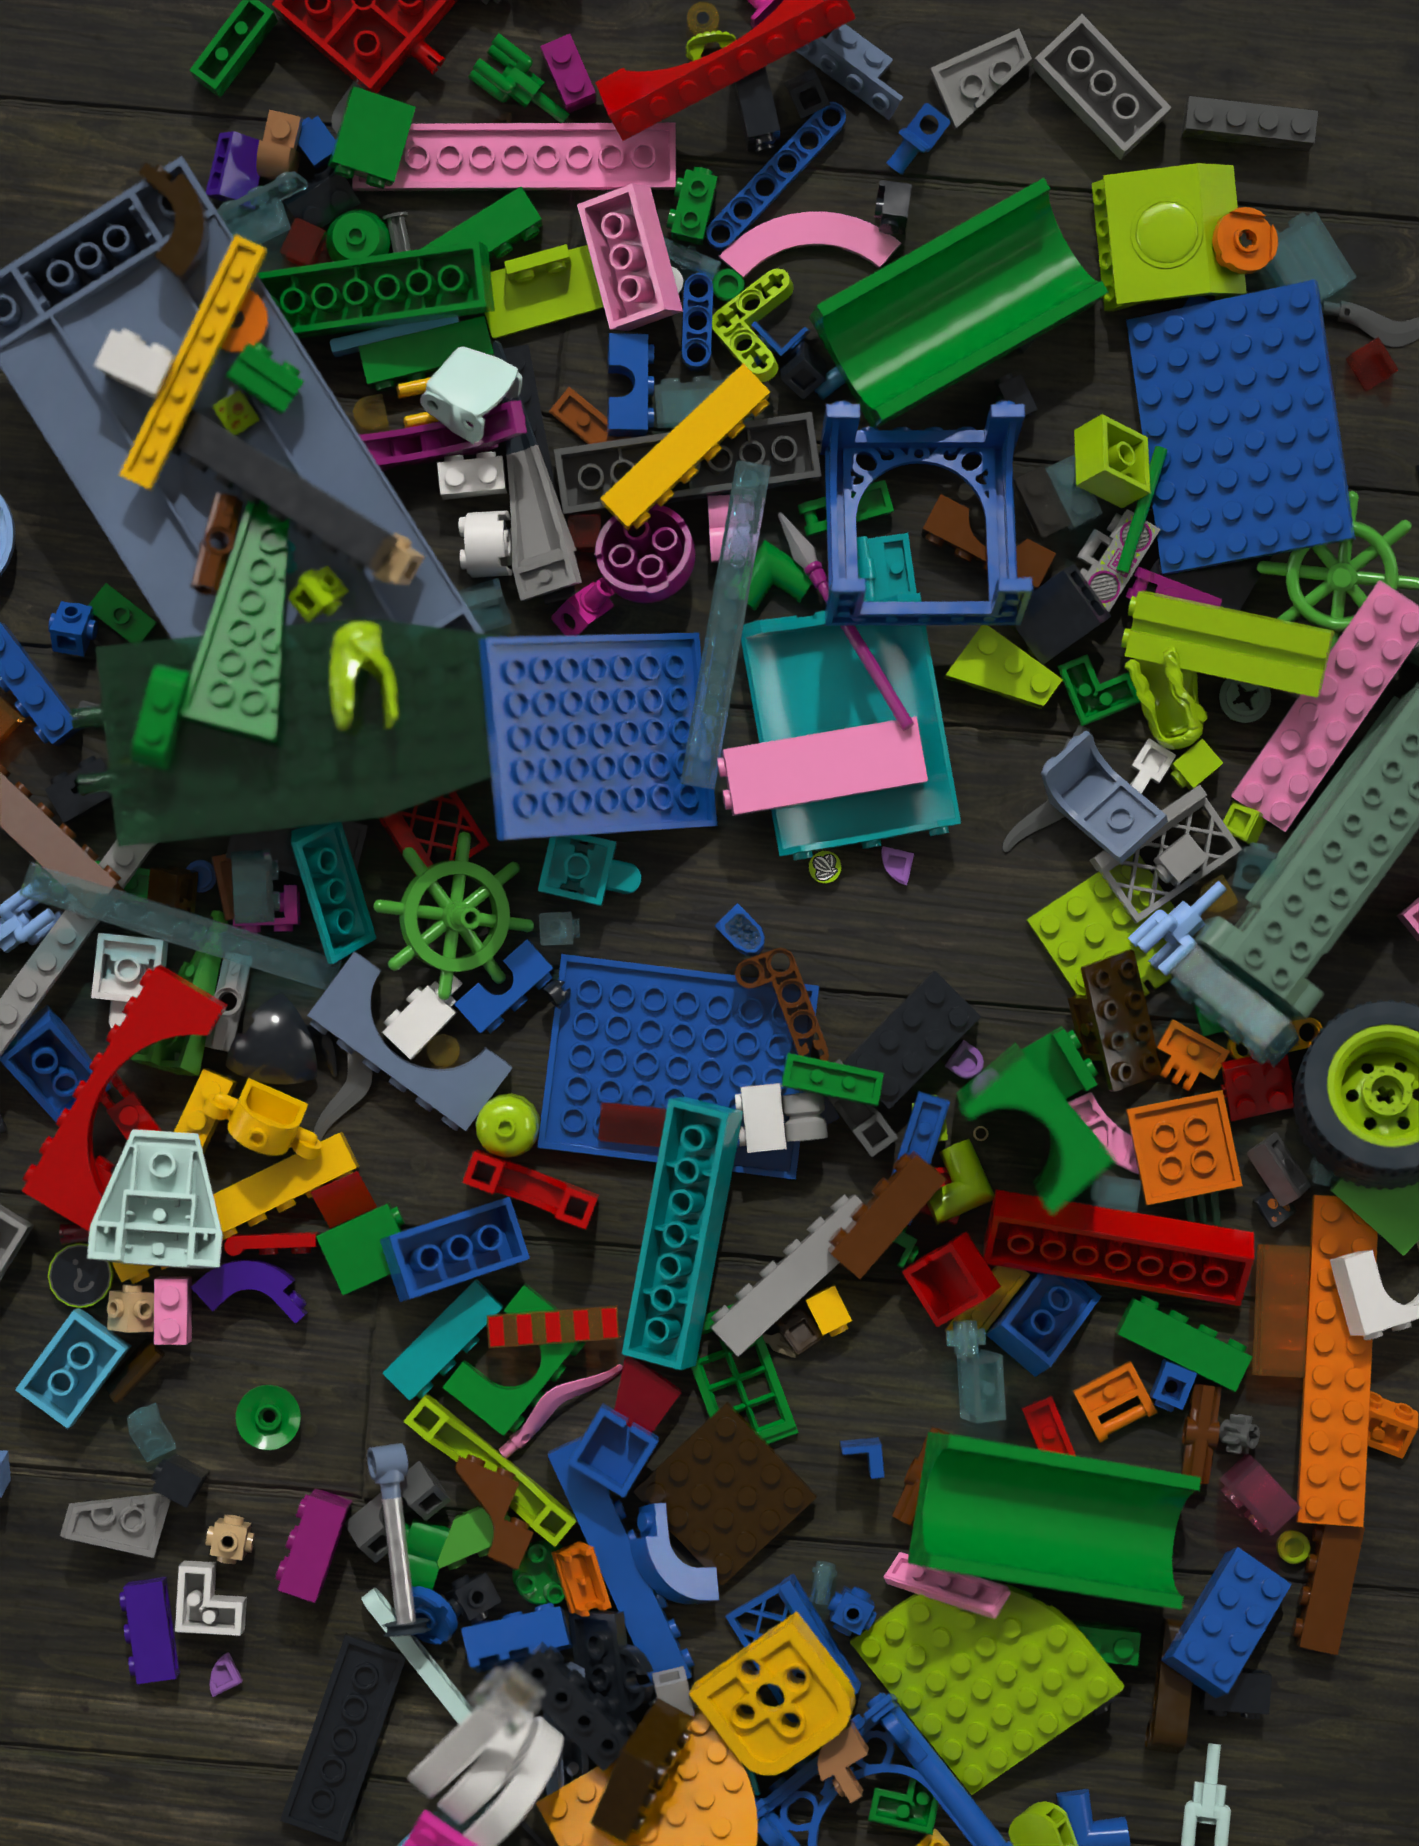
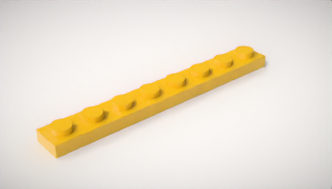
M238 235L234 236L119 473L122 478L152 491L268 252L266 248Z

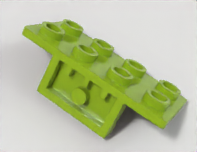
M567 244L505 261V268L491 272L495 311L487 312L485 315L493 339L603 309L604 306L588 245L568 250Z

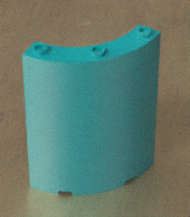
M920 593L894 595L870 602L922 601ZM825 611L815 612L812 616L764 619L739 626L759 743L897 720L840 626H825ZM926 625L856 626L909 716L917 717L928 781L923 784L771 809L779 856L793 855L795 861L812 858V851L861 843L862 849L882 846L881 839L929 831L930 836L949 833V826L961 824Z

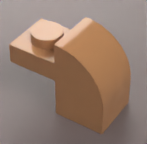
M269 110L263 141L259 140L256 167L257 173L261 178L289 185L295 184L301 159V153L297 152L296 149L303 122L302 117Z
M850 1720L836 1737L821 1746L818 1757V1771L822 1781L834 1775L835 1778L832 1782L841 1797L846 1795L850 1803L862 1797L863 1789L849 1765L868 1755L869 1749L853 1720Z

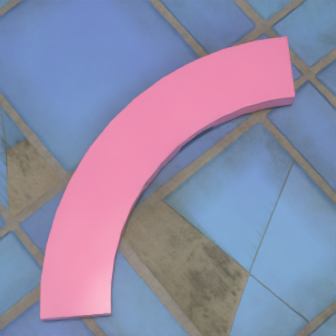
M802 212L778 217L756 226L730 244L719 256V259L731 269L737 271L744 279L754 268L779 252L795 247L826 245L842 248L859 255L880 269L901 245V242L892 235L879 231V227L856 217L831 212Z
M1092 1092L1067 1102L1114 1157L1115 1161L1113 1163L1139 1174L1131 1135L1120 1129L1104 1113Z

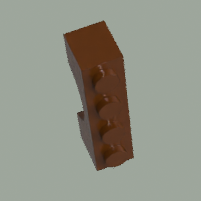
M940 494L921 533L926 535L925 540L939 548L946 545L954 549V555L968 563H971L972 559L984 565L982 569L987 572V548L976 539L971 531L969 508ZM1026 539L1016 546L1017 578H1032V590L1035 591L1039 588L1056 553Z

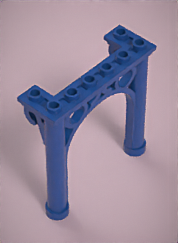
M878 1694L866 1704L869 1710L863 1714V1718L858 1714L851 1719L865 1743H868L874 1737H878L884 1740L887 1745V1753L882 1764H868L861 1758L856 1763L862 1769L855 1771L854 1766L850 1767L857 1780L882 1772L900 1773L912 1777L922 1783L932 1793L973 1846H1014L1010 1841H1005L900 1708L901 1706L897 1703L898 1698L894 1694ZM880 1724L886 1732L872 1730ZM894 1744L898 1746L915 1769L904 1765L891 1764L895 1753ZM819 1754L814 1759L809 1755L794 1767L797 1773L788 1780L784 1776L769 1787L772 1792L769 1796L762 1799L757 1797L755 1799L758 1834L767 1846H801L789 1830L795 1832L809 1830L808 1846H818V1832L822 1818L831 1802L838 1795L832 1782L834 1775L825 1779L824 1787L820 1792L824 1796L821 1802H819L815 1794L799 1790L819 1774ZM807 1798L814 1806L812 1820L806 1824H794L788 1817L789 1807L798 1799ZM780 1805H782L780 1809L779 1818L777 1814L774 1812V1810H776Z

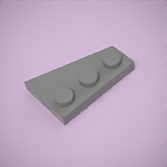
M1020 29L929 69L954 129L1032 59Z
M149 1494L70 1503L60 1536L70 1540L154 1558L170 1499L160 1494Z

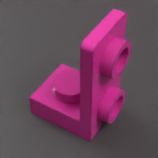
M284 885V892L278 894L279 912H284L285 918L233 920V926L241 927V933L261 932V926H274V932L293 931V925H301L300 886Z

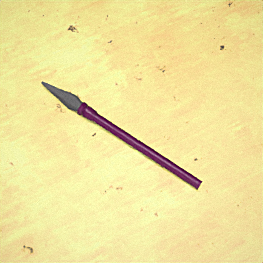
M780 512L778 516L794 561L804 569L805 575L809 576L810 581L819 590L827 604L829 595L828 577L822 569V564L817 561L815 548ZM840 626L901 728L906 730L913 726L914 722L856 626Z

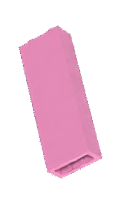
M911 717L914 725L906 730L901 728L897 720L724 749L721 752L722 758H717L720 778L726 777L728 790L722 791L725 809H731L732 816L926 783L928 779L917 717Z

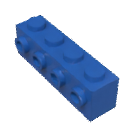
M0 622V686L6 693L9 690L13 692L18 699L14 704L25 718L32 717L38 725L34 728V731L45 744L50 741L51 744L59 747L84 727L7 625Z

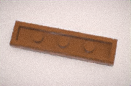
M570 387L567 388L549 410L550 414L587 444L631 438L607 436V417Z

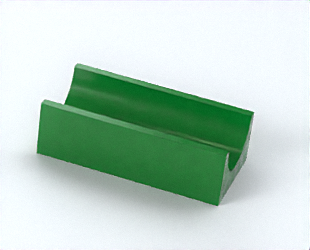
M1045 178L1038 180L815 307L809 319L857 404L860 405V409L870 427L875 429L886 424L1031 340L1091 308L1108 293L1103 281H1096L1085 271L1064 239L1051 208L1049 199L1050 187Z
M1013 1043L956 1093L961 1109L970 1119L991 1108L1012 1106L1033 1112L1047 1123L1050 1132V1151L1045 1166L1033 1180V1183L1043 1204L1052 1214L1115 1161L1098 1137L1052 1084L1042 1076L1016 1043Z
M928 1432L908 1563L931 1569L1182 1610L1183 1596L1178 1593L1173 1579V1543L1182 1508L1193 1492L1199 1491L1201 1477L951 1434Z

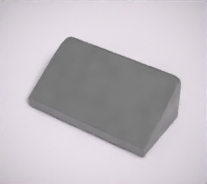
M1278 1133L1271 1134L1248 1151L1249 1159L1280 1206H1285L1300 1198L1311 1187L1308 1179Z

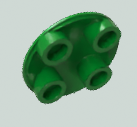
M538 1540L530 1543L518 1570L513 1569L514 1586L525 1600L533 1604L544 1605L548 1603L557 1604L564 1599L563 1589L551 1554L564 1547L560 1543L556 1547L547 1540Z

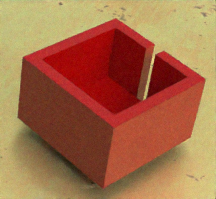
M967 1232L960 1234L943 1244L940 1248L938 1247L917 1259L902 1271L936 1327L986 1300L1001 1287Z

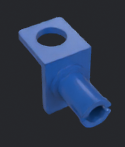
M925 103L908 127L900 130L899 134L902 136L903 142L886 163L901 175L904 174L906 168L918 152H930L950 125V119L929 103ZM932 115L938 120V129L935 133L926 134L921 130L920 122L924 116Z
M754 321L751 324L759 332L757 335L771 352H778L782 357L790 353L811 332L807 327L802 328L782 348L758 322ZM758 356L754 358L758 366L762 361Z

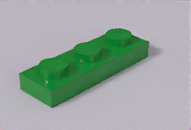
M788 1053L786 1054L780 1086L878 1106L884 1073Z

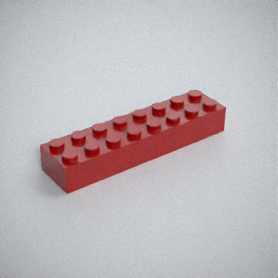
M996 1189L985 1233L983 1258L990 1265L1241 1306L1254 1261V1232L1069 1201L1052 1214L1039 1196Z

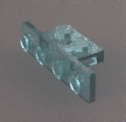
M286 172L276 177L275 181L265 186L252 188L248 191L247 195L237 200L223 203L216 211L233 238L235 235H238L260 245L291 229L282 200L308 188L307 180L296 172Z

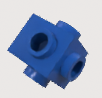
M60 602L56 614L52 613L49 619L48 628L51 636L52 650L54 652L85 656L90 640H95L98 632V621L94 620L92 606Z
M844 1586L841 1593L835 1592L827 1608L831 1611L829 1614L830 1620L835 1623L833 1628L847 1636H851L852 1632L860 1636L863 1628L869 1630L877 1615L873 1611L875 1605L873 1600L870 1599L871 1594L856 1586L853 1589ZM850 1608H856L859 1611V1615L857 1618L851 1619L847 1617V1611Z

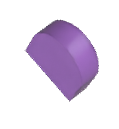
M962 1040L944 1066L957 1076L969 1079L981 1072L984 1061L982 1054L976 1048Z

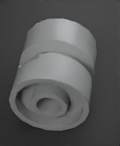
M809 1092L781 1095L783 1114L789 1116V1120L784 1123L786 1141H804L828 1137L826 1121L819 1114L825 1110L824 1095Z

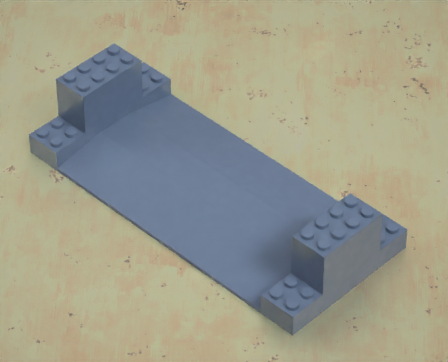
M181 156L163 168L173 176V179L170 181L171 183L180 173L191 183L204 205L209 227L206 251L199 266L190 278L183 283L155 257L174 230L175 212L172 204L143 180L0 270V367L188 665L193 670L217 597L202 595L190 588L199 554V544L204 536L213 498L216 493H228L237 496L239 500L243 501L234 535L235 540L248 500L241 496L243 489L234 485L232 489H229L214 478L217 473L208 468L206 473L188 463L191 457L184 452L181 453L180 457L170 452L152 491L122 478L119 473L155 399L106 377L94 366L111 329L118 333H121L122 329L131 331L140 336L141 340L146 342V346L151 348L152 344L156 343L170 350L174 356H177L233 240L232 234ZM256 274L250 290L262 299L268 311L269 320L267 332L260 343L273 352L270 357L280 365L287 361L301 371L299 378L304 380V383L284 413L279 415L225 378V375L240 353H228L220 349L192 409L227 430L212 406L240 389L255 410L260 421L236 437L392 535L398 533L412 542L410 547L425 556L410 585H397L393 582L388 584L373 576V571L366 568L362 573L348 564L346 561L349 556L340 551L335 556L321 547L322 539L313 534L311 539H308L293 529L296 523L290 520L288 541L293 542L296 546L294 561L298 567L294 573L286 574L277 738L275 743L231 732L274 801L282 804L334 770H338L342 774L346 773L452 706L448 698L483 677L479 639L487 637ZM238 312L231 328H238L243 324V313ZM210 539V544L213 548L217 550L224 549L220 541ZM328 565L349 591L340 600L342 606L329 617L322 614L307 623L287 597L299 585L298 579L312 568L317 572ZM372 622L379 625L382 629L380 637L383 654L391 664L397 687L398 718L389 729L384 727L381 686L378 680L363 668H359L353 684L351 724L345 731L337 728L330 695L331 649L336 632L347 623Z

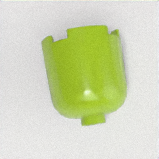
M513 1093L499 1094L488 1100L479 1111L476 1120V1134L482 1147L493 1155L503 1158L518 1157L529 1151L539 1137V1114L534 1104L523 1096Z

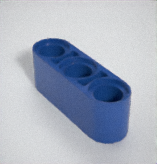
M701 273L689 276L684 285L682 359L685 367L694 372L703 371L708 367L711 361L713 284L708 276ZM697 283L705 285L708 289L706 295L700 298L694 297L689 292L690 288ZM699 315L704 317L707 321L706 326L701 330L692 329L688 323L693 316ZM697 347L704 350L706 353L705 358L700 362H692L687 356L692 348Z

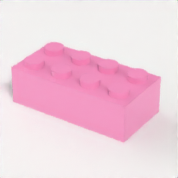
M629 184L577 204L610 330L630 331L683 312L650 186Z

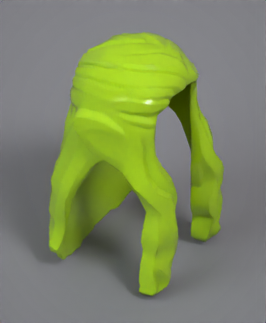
M372 622L347 623L336 632L333 639L330 663V695L333 715L339 730L345 731L348 729L352 721L353 684L359 668L366 669L378 680L381 686L385 729L391 728L394 721L398 718L397 687L394 672L392 671L391 664L383 654L380 637L382 629L379 625Z
M1170 647L1164 652L1167 665L1135 658L1129 660L1124 668L1130 673L1136 688V695L1141 701L1144 716L1148 720L1150 731L1159 745L1175 750L1194 744L1202 735L1204 722L1208 718L1207 712L1199 704L1197 673L1180 668L1179 655L1174 647Z

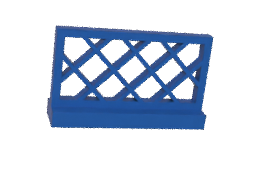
M794 1573L784 1578L781 1583L726 1614L725 1617L745 1648L751 1643L748 1636L754 1637L753 1641L763 1635V1633H759L763 1617L782 1622L788 1618V1610L791 1615L797 1611L848 1677L855 1690V1694L859 1692L861 1682ZM777 1593L785 1604L783 1616L765 1611L767 1599ZM762 1603L761 1609L753 1608ZM745 1612L759 1615L756 1630L751 1631L742 1628L736 1617ZM753 1661V1663L755 1664L756 1668H757L758 1670H760L759 1665H758L756 1662ZM799 1669L791 1670L793 1671V1675L795 1677L797 1675V1672L805 1674L802 1670ZM766 1683L778 1704L781 1705L785 1701L784 1695L781 1692L782 1689L775 1684ZM785 1714L789 1721L794 1723L800 1722L799 1717L795 1714Z

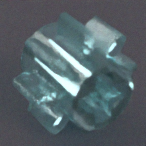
M977 1320L953 1321V1329L946 1330L947 1346H954V1354L956 1355L978 1354V1345H986L985 1329L977 1327Z

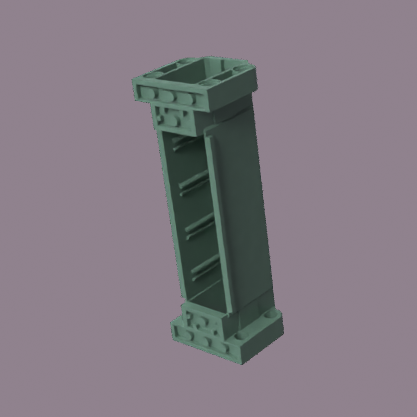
M1419 640L1405 659L1418 670ZM1419 676L1407 693L1403 694L1400 699L1395 695L1392 697L1244 898L1249 902L1246 906V911L1236 925L1233 926L1219 916L1205 919L1203 921L1205 925L1192 937L1197 943L1196 949L1269 1004L1278 1008L1291 1020L1307 1019L1324 994L1305 977L1322 954L1330 950L1419 829Z

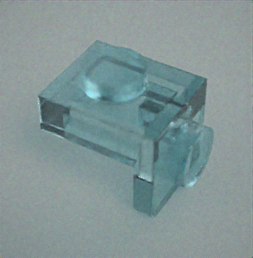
M573 912L541 913L539 915L541 945H574V938H580L579 918L573 919Z
M156 1403L138 1408L127 1416L129 1434L146 1462L176 1449L175 1441L162 1421Z

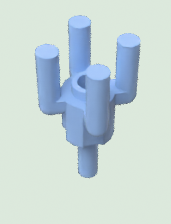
M1217 881L1191 907L1185 901H1182L1169 914L1164 910H1157L1127 939L1146 954L1160 939L1164 938L1167 943L1148 962L1167 977L1196 949L1197 943L1192 937L1205 925L1200 915L1222 896L1227 889L1222 883Z
M29 882L0 905V947L4 952L9 953L19 944L26 941L30 945L38 944L46 937L63 914L62 911L54 914L52 910L47 908L33 919L28 911L50 895V892L44 885L36 888L32 882Z

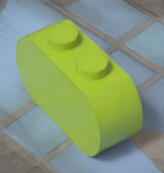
M1042 1801L1031 1805L1013 1820L1009 1828L1010 1842L1014 1846H1078L1067 1813L1061 1807L1051 1802Z

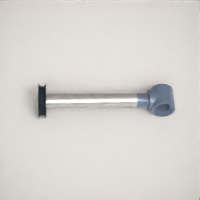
M402 1443L371 1447L367 1451V1465L372 1480H375V1483L380 1484L396 1615V1621L382 1625L387 1628V1633L383 1636L398 1637L424 1633L432 1630L426 1625L427 1621L431 1619L415 1617L400 1481L404 1480V1476L408 1472L407 1453Z

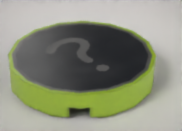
M80 1242L66 1246L56 1253L49 1266L48 1280L50 1289L58 1300L68 1306L83 1308L95 1305L106 1297L112 1286L114 1278L112 1262L88 1259V1243Z

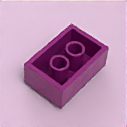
M317 1488L310 1495L306 1494L302 1498L296 1517L301 1519L299 1526L295 1525L294 1529L291 1530L286 1544V1549L291 1550L289 1557H284L276 1573L275 1580L280 1581L278 1591L314 1603L322 1593L352 1500Z

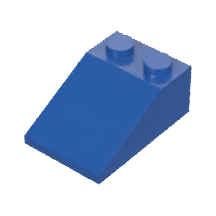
M48 1005L27 1020L0 1057V1061L55 1122L65 1108L69 1110L72 1108L76 1101L72 1097L75 1089L82 1080L87 1082L93 1072L89 1069L92 1062L91 1058L68 1027ZM110 1084L107 1085L106 1091L111 1089Z
M1036 1272L1002 1312L986 1335L1036 1377L1053 1365L1102 1296L1083 1280Z

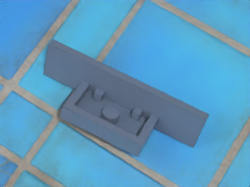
M846 24L833 30L826 39L820 37L795 50L888 120L893 116L903 99V96L879 79L889 68L893 59Z

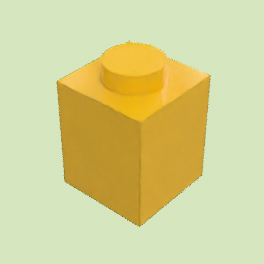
M834 1284L805 1297L822 1335L829 1333L833 1337L849 1329L847 1323L852 1320Z

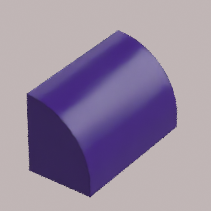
M235 131L219 133L206 189L208 197L228 203L253 206L260 179L256 167L258 139Z

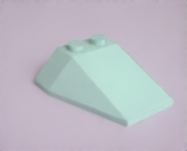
M132 1129L90 1225L87 1258L133 1265L176 1268H220L223 1234L199 1134Z

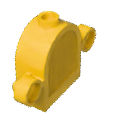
M248 1078L239 1100L220 1092L208 1095L203 1105L204 1113L211 1118L229 1120L227 1127L232 1137L243 1146L255 1152L276 1156L285 1154L289 1147H291L297 1155L305 1159L314 1160L318 1157L322 1148V1143L318 1140L315 1133L299 1126L307 1109V1103L251 1078Z

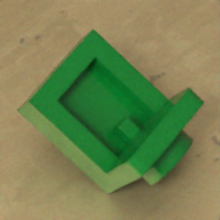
M907 1226L893 1241L904 1247L896 1261V1265L901 1268L904 1267L905 1263L910 1265L913 1263L920 1248L915 1245L918 1239L906 1233Z

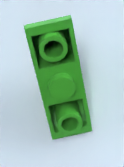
M481 1505L456 1515L437 1561L439 1569L448 1566L449 1570L460 1567L467 1563L466 1557L475 1553L479 1557L489 1554L493 1542V1525L490 1517ZM508 1511L504 1517V1520L509 1522L512 1517L524 1521L520 1516Z

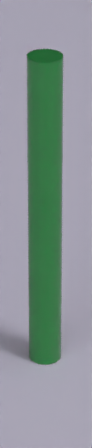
M1155 446L1149 465L1150 493L1138 499L1116 569L1121 573L1129 574L1168 451L1166 448Z

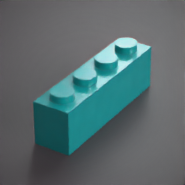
M476 1279L382 1374L409 1401L415 1395L421 1399L434 1386L430 1380L438 1372L444 1376L457 1363L453 1357L461 1349L467 1353L480 1340L476 1334L484 1326L489 1330L488 1317L502 1316L499 1311L504 1306Z

